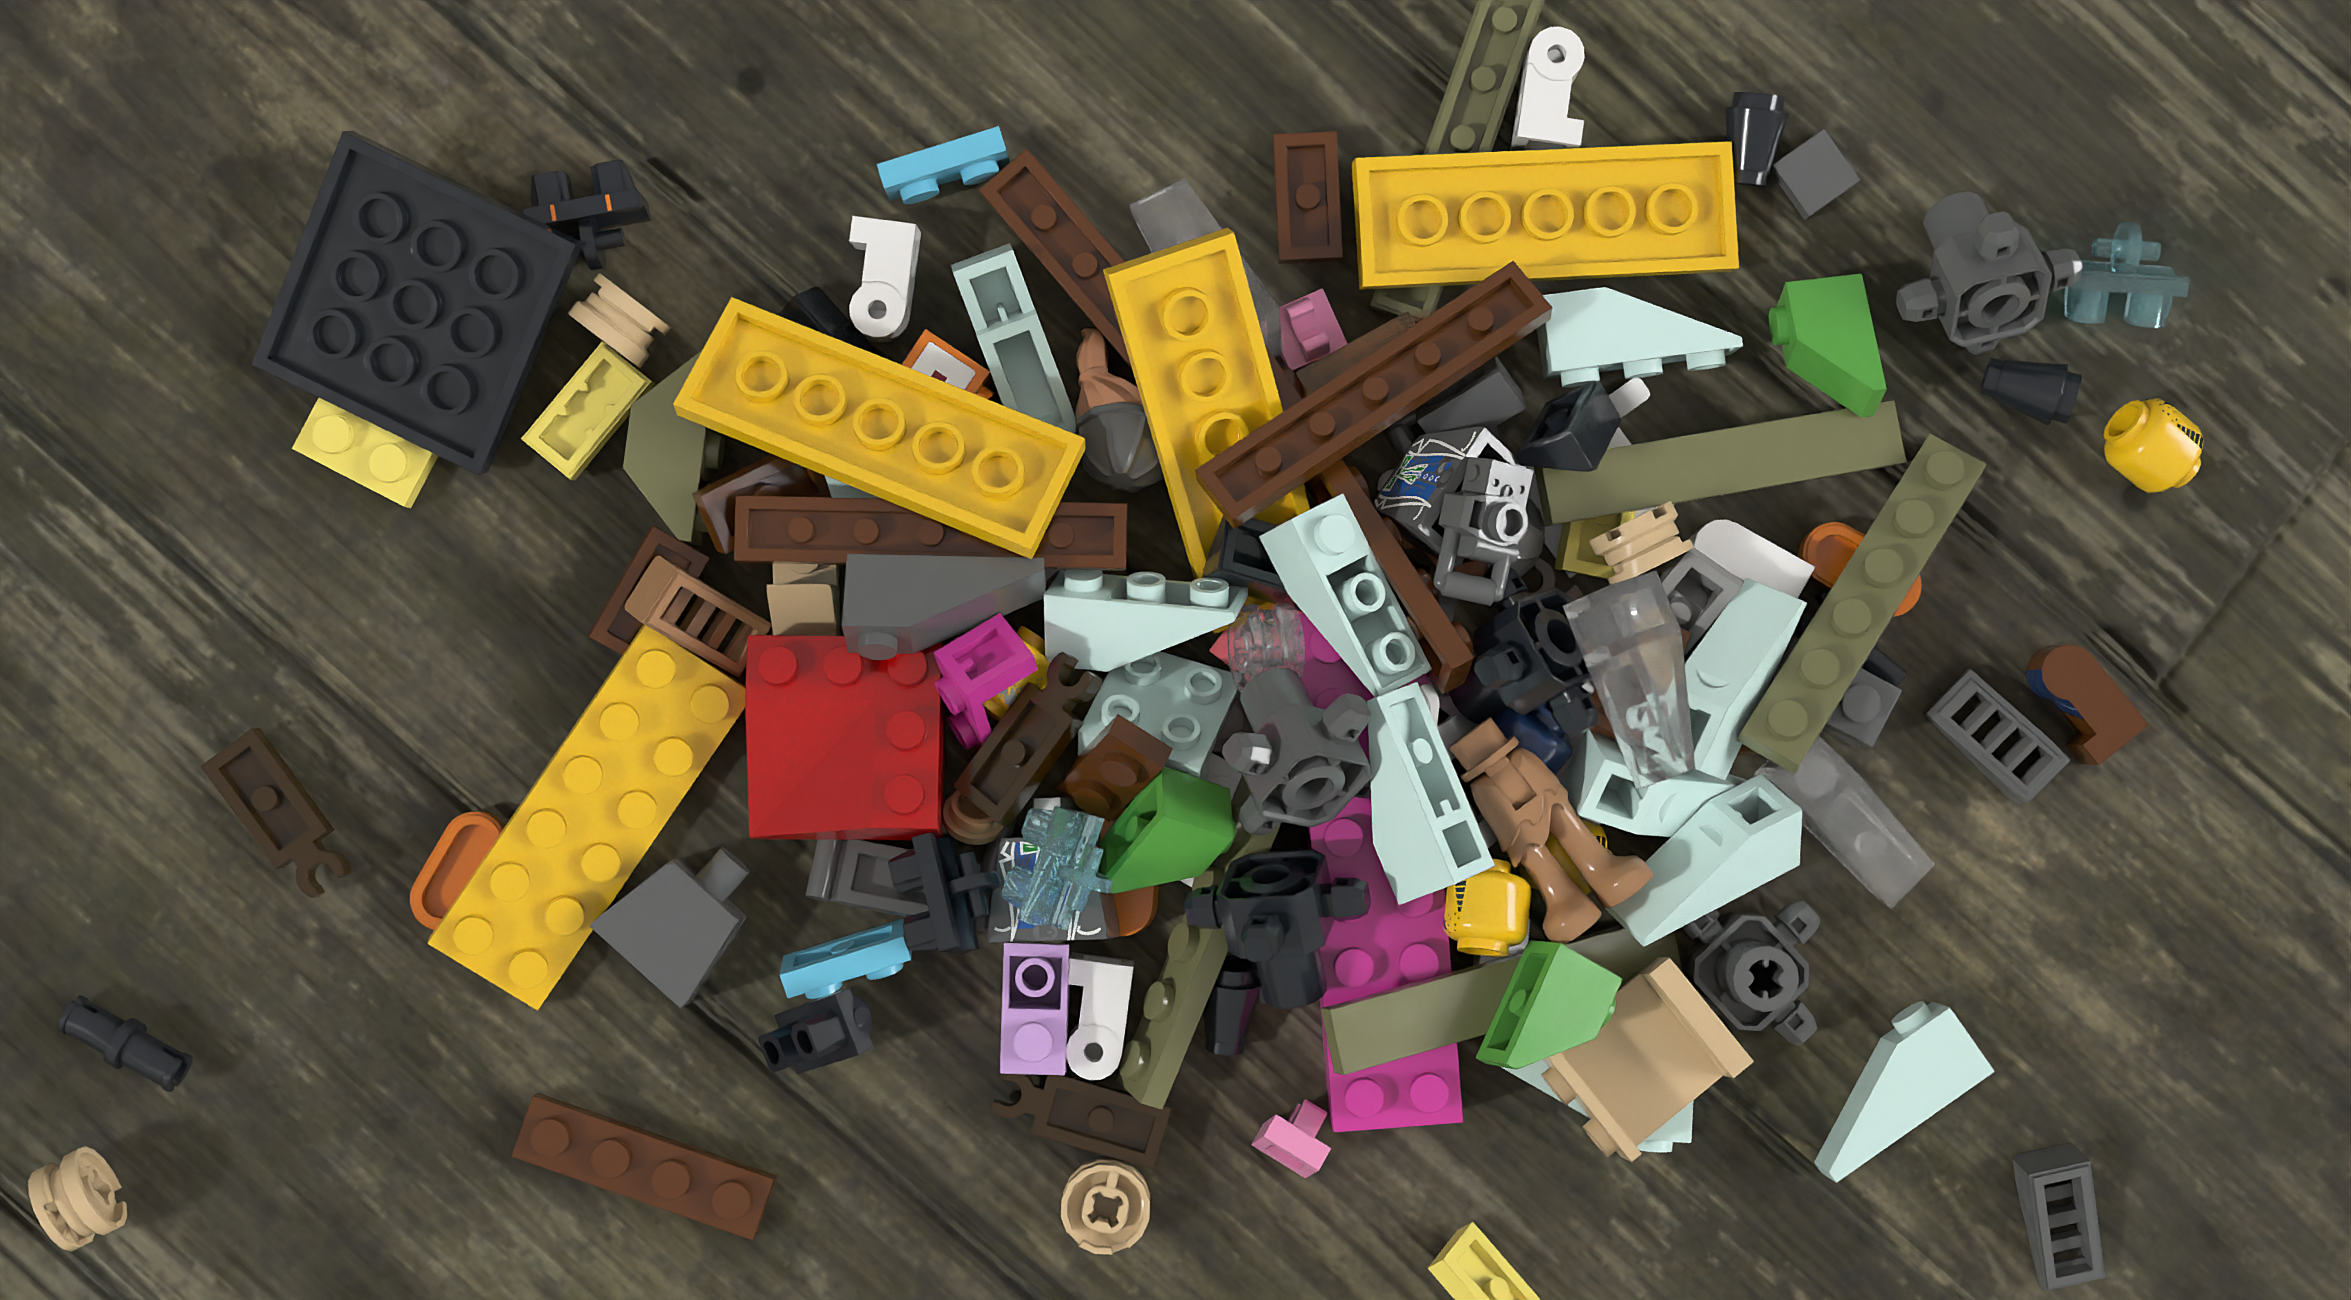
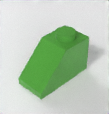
M1862 274L1785 282L1777 307H1772L1769 311V331L1773 345H1782L1786 368L1859 417L1874 416L1887 388Z
M1164 766L1139 792L1100 840L1101 891L1116 894L1201 876L1219 854H1225L1229 850L1235 838L1237 826L1235 818L1232 817L1230 788Z
M1528 940L1476 1059L1485 1064L1517 1070L1596 1039L1600 1029L1608 1023L1614 1013L1616 1006L1615 995L1623 978L1561 943Z

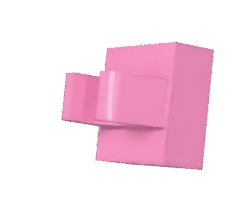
M1323 288L1264 315V319L1285 365L1291 368L1293 372L1348 348L1347 341Z
M1305 1099L1302 1104H1297L1287 1121L1276 1114L1263 1123L1251 1145L1302 1177L1307 1178L1319 1171L1331 1150L1330 1147L1315 1139L1328 1112Z

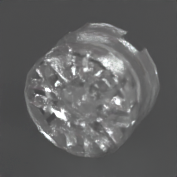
M1287 601L1276 602L1271 609H1260L1259 605L1253 603L1243 604L1235 621L1228 625L1227 633L1230 670L1234 684L1239 692L1243 690L1246 683L1254 676L1270 669L1290 668L1298 672L1302 679L1305 664V642L1300 617L1294 605Z

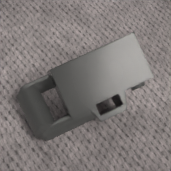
M1494 356L1390 425L1386 436L1400 459H1402L1408 448L1417 438L1411 428L1417 422L1426 434L1472 427H1485L1500 441L1497 425L1526 408L1521 390L1499 359Z
M1468 458L1462 490L1460 492L1445 493L1438 523L1445 528L1434 576V586L1440 590L1442 596L1491 606L1493 602L1502 600L1510 566L1516 562L1518 557V540L1524 536L1528 527V516L1525 508L1534 470L1494 459ZM1456 556L1492 564L1491 579L1453 571Z

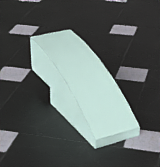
M1011 244L1003 245L952 264L954 277L1003 406L1075 434L1076 417Z

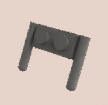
M1017 817L1009 827L1005 826L1002 834L997 839L985 844L982 864H977L979 873L996 871L1000 841L1002 838H1013ZM817 840L805 894L806 897L903 917L929 910L924 889L909 894H901L897 892L892 883L888 861L909 849L863 840ZM993 891L984 893L989 915L973 919L974 927L977 931L988 932Z

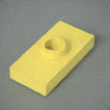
M602 341L521 439L570 480L575 481L630 415L631 404L650 391L655 383Z

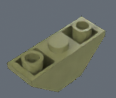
M702 351L631 404L623 469L676 538L687 544L702 546L703 532H708L692 493L710 485L712 469H721L725 453V435L678 416L673 403Z

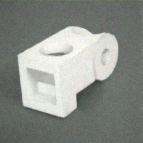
M1549 27L1540 31L1533 39L1522 65L1510 150L1572 149L1581 146L1584 120L1567 118L1571 84L1581 69L1585 58L1584 46L1580 38L1573 31L1563 27Z
M852 216L849 242L855 249L866 250L862 286L852 296L849 305L850 318L854 326L870 340L879 343L891 342L899 338L907 329L911 314L921 231L916 224Z
M1726 519L1714 520L1702 526L1689 538L1694 548L1743 582L1746 578H1749L1795 598L1799 597L1815 568L1813 565L1743 526Z
M1071 953L1068 984L1084 986L1079 1023L1074 1027L1069 1036L1066 1060L1071 1070L1079 1077L1088 1080H1101L1111 1075L1119 1065L1123 1050L1134 960Z

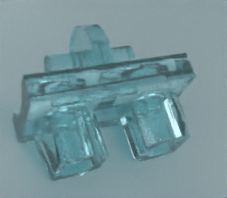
M2122 221L2117 226L2113 239L2095 238L2092 244L2093 257L2111 258V262L2081 260L2083 269L2080 280L2073 286L2065 288L2064 316L2074 322L2105 323L2109 293L2120 292L2128 293L2123 318L2125 322L2140 327L2164 328L2173 296L2187 297L2190 278L2175 275L2174 268L2170 266L2139 264L2140 260L2158 261L2161 254L2160 242L2142 241V231L2138 222Z
M1054 806L1053 810L1038 808L1028 810L1021 831L1023 841L1041 847L1034 870L1027 867L1014 866L1007 873L1001 892L1002 898L1020 909L1017 919L1035 926L1047 925L1068 930L1074 910L1084 912L1091 890L1110 893L1114 880L1097 872L1104 849L1097 847L1096 843L1104 818L1087 812Z

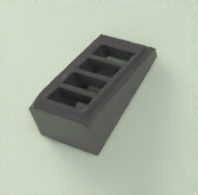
M1967 669L1923 713L2012 803L2027 804L2070 761V758L2052 740L1971 669ZM1975 695L1982 703L1958 725L1951 717ZM1994 714L2000 721L1978 743L1971 735ZM2013 733L2019 741L1998 761L1991 753ZM2032 752L2038 759L2017 778L2012 771Z
M2061 1144L2014 1155L2012 1160L2015 1181L2039 1286L2043 1291H2049L2105 1278L2090 1160L2072 1144ZM2070 1197L2071 1203L2050 1208L2046 1206V1202ZM2076 1224L2077 1229L2050 1235V1229ZM2081 1247L2082 1255L2054 1261L2053 1253Z

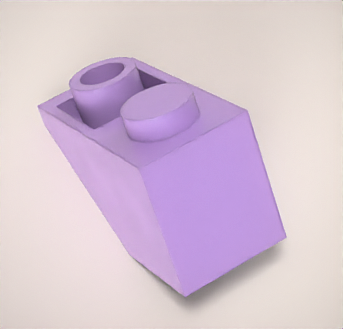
M1004 942L1000 1073L1065 1075L1068 1067L1066 1049L1069 1039L1070 985L1068 984L1069 944Z

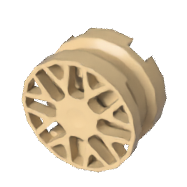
M598 273L593 281L601 286V289L598 291L599 295L591 292L584 302L577 300L568 311V314L629 361L641 368L650 356L647 348L654 340L649 333H652L656 328L666 335L671 327Z
M1671 501L1589 540L1595 554L1603 555L1609 567L1614 566L1613 570L1616 575L1608 578L1611 587L1630 580L1694 548L1690 539L1682 542L1680 537L1675 536L1680 533L1674 522L1678 514Z
M84 1146L65 1155L59 1166L53 1162L31 1173L28 1180V1188L33 1211L41 1227L60 1248L72 1252L92 1242L95 1233L105 1235L125 1224L127 1218L126 1203L122 1201L117 1204L114 1191L122 1187L111 1167L94 1149Z
M1099 1157L1083 1163L1071 1174L1063 1191L1061 1219L1066 1232L1073 1237L1079 1244V1247L1094 1254L1113 1255L1116 1251L1127 1247L1130 1248L1142 1237L1149 1222L1150 1192L1145 1178L1133 1165L1115 1158Z

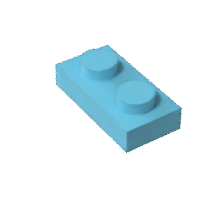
M997 126L879 163L877 167L890 201L902 197L904 204H913L938 195L940 192L938 186L962 179L964 185H974L988 181L1000 172L998 167L1007 165L1010 161L1000 128Z
M904 918L784 955L780 978L787 998L804 993L808 999L820 998L839 990L843 985V981L865 974L867 979L876 980L900 971L904 966L903 963L910 961L912 951L907 947L903 931Z

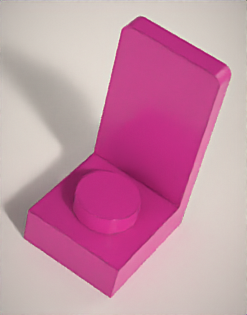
M1001 613L934 652L942 676L941 679L935 682V686L943 702L952 713L951 716L947 717L948 724L965 750L975 746L979 751L992 732L983 703L1038 670L1034 655Z

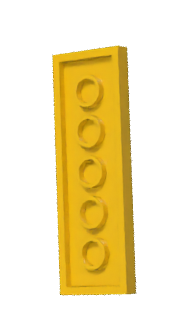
M1732 142L1355 158L1352 162L1359 290L1478 284L1512 261L1518 265L1530 281L1732 272L1739 269Z
M1229 228L1103 269L1194 580L1202 578L1203 568L1223 514L1197 482L1195 470L1283 412L1235 234ZM1300 485L1252 518L1281 525L1310 510L1304 485ZM1248 596L1234 622L1212 631L1215 634L1287 607Z
M731 297L673 403L676 414L680 417L1029 559L1033 558L1086 449L1085 438L733 297Z
M643 625L430 935L428 944L538 1011L593 929L590 925L608 909L744 710L746 686L689 649Z

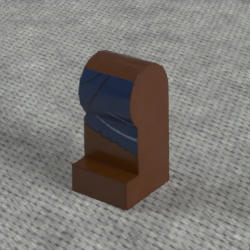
M2073 644L2044 647L2035 652L2030 658L2026 669L2027 682L2031 690L2040 698L2053 701L2055 706L2078 733L2065 746L2080 764L2100 765L2149 726L2147 721L2096 659L2083 647Z

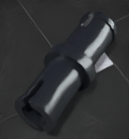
M83 995L77 996L76 1001L72 1000L68 1004L58 1022L57 1029L59 1032L69 1035L104 1054L103 1060L106 1064L115 1069L125 1066L160 1085L167 1092L173 1091L175 1086L178 1087L192 1064V1055L186 1052L183 1053L148 1034L144 1023L135 1018L125 1021L92 1003Z

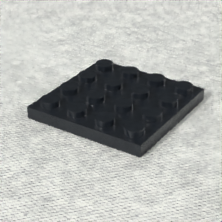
M343 131L251 365L480 476L488 473L583 243L355 131Z

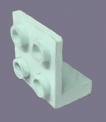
M1161 651L1110 670L1083 721L1084 724L1078 731V756L1112 719L1119 714L1173 748L1165 767L1207 780L1209 756L1241 689L1242 678L1238 674Z

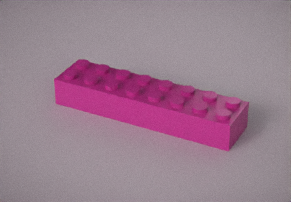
M1304 613L1293 614L1291 616L1295 671L1301 677L1313 706L1326 709L1337 697L1346 693L1360 696L1366 703L1368 700L1375 698ZM1428 672L1399 688L1418 682L1419 686L1429 685ZM1367 724L1358 736V740L1366 758L1369 759ZM1353 797L1333 820L1312 828L1306 827L1308 849H1314L1326 855L1331 883H1333L1335 877L1358 878L1368 883L1371 897V906L1368 914L1355 920L1338 922L1335 919L1325 946L1320 948L1327 981V991L1320 998V1009L1450 973L1449 936L1446 935L1443 928L1446 903L1445 888L1406 903L1398 904L1373 845L1371 797ZM1321 1013L1329 1122L1333 1132L1463 1123L1457 1043L1341 1075L1334 1073Z

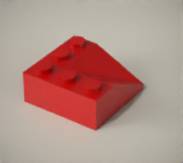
M748 635L745 711L749 837L751 839L912 840L913 837L929 832L934 833L935 838L943 837L946 705L935 686V682L941 679L942 676L934 655L935 651L945 646L943 641L914 654H897L891 659L874 660L865 658L859 653H848L844 636Z

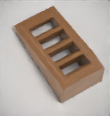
M656 556L625 603V610L644 625L738 678L747 664L748 635H766L772 627L769 621L661 556ZM693 594L698 595V598L680 626H677L675 623ZM715 608H720L719 613L703 638H697ZM736 618L743 623L725 651H719L717 648Z

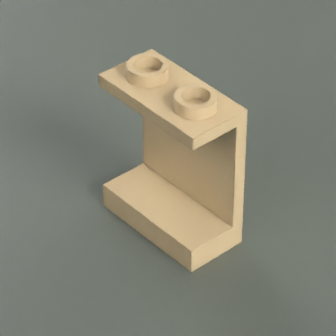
M1668 957L1656 958L1617 990L1614 1013L1608 1023L1600 1029L1596 1039L1543 1059L1549 1068L1541 1074L1542 1078L1565 1105H1568L1575 1099L1591 1119L1582 1126L1583 1129L1607 1157L1616 1151L1620 1157L1631 1162L1642 1154L1637 1146L1722 1076L1735 1078L1754 1062L1671 958Z

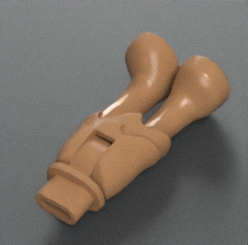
M1488 717L1454 742L1449 749L1465 769L1459 777L1465 783L1472 782L1470 789L1480 813L1495 833L1501 851H1506L1513 868H1516L1520 862L1538 888L1546 905L1543 929L1550 942L1565 945L1590 928L1601 917L1602 913L1595 903L1572 881L1545 845L1549 829L1581 872L1589 889L1604 908L1616 906L1645 886L1652 879L1654 873L1638 856H1615L1601 845L1570 804L1568 791L1559 783V778L1534 753L1522 747L1512 750L1519 744L1518 739L1514 735L1507 739L1492 718Z

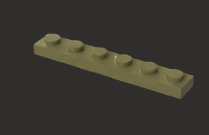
M1929 434L1745 724L1737 740L1738 742L1796 774L1981 477L1987 465L1986 463Z
M1241 774L1240 781L1231 800L1232 817L1235 818L1237 826L1234 841L1225 854H1219L1201 876L1194 877L1192 891L1201 887L1220 886L1231 861L1249 853L1269 852L1280 825L1270 834L1263 836L1248 833L1244 829L1239 818L1240 808L1251 795L1243 774ZM1184 914L1181 923L1173 929L1170 935L1167 958L1157 982L1153 983L1146 993L1143 1016L1133 1040L1122 1051L1119 1062V1074L1116 1079L1141 1104L1158 1109H1163L1228 952L1223 924L1221 929H1200L1187 923L1186 914Z

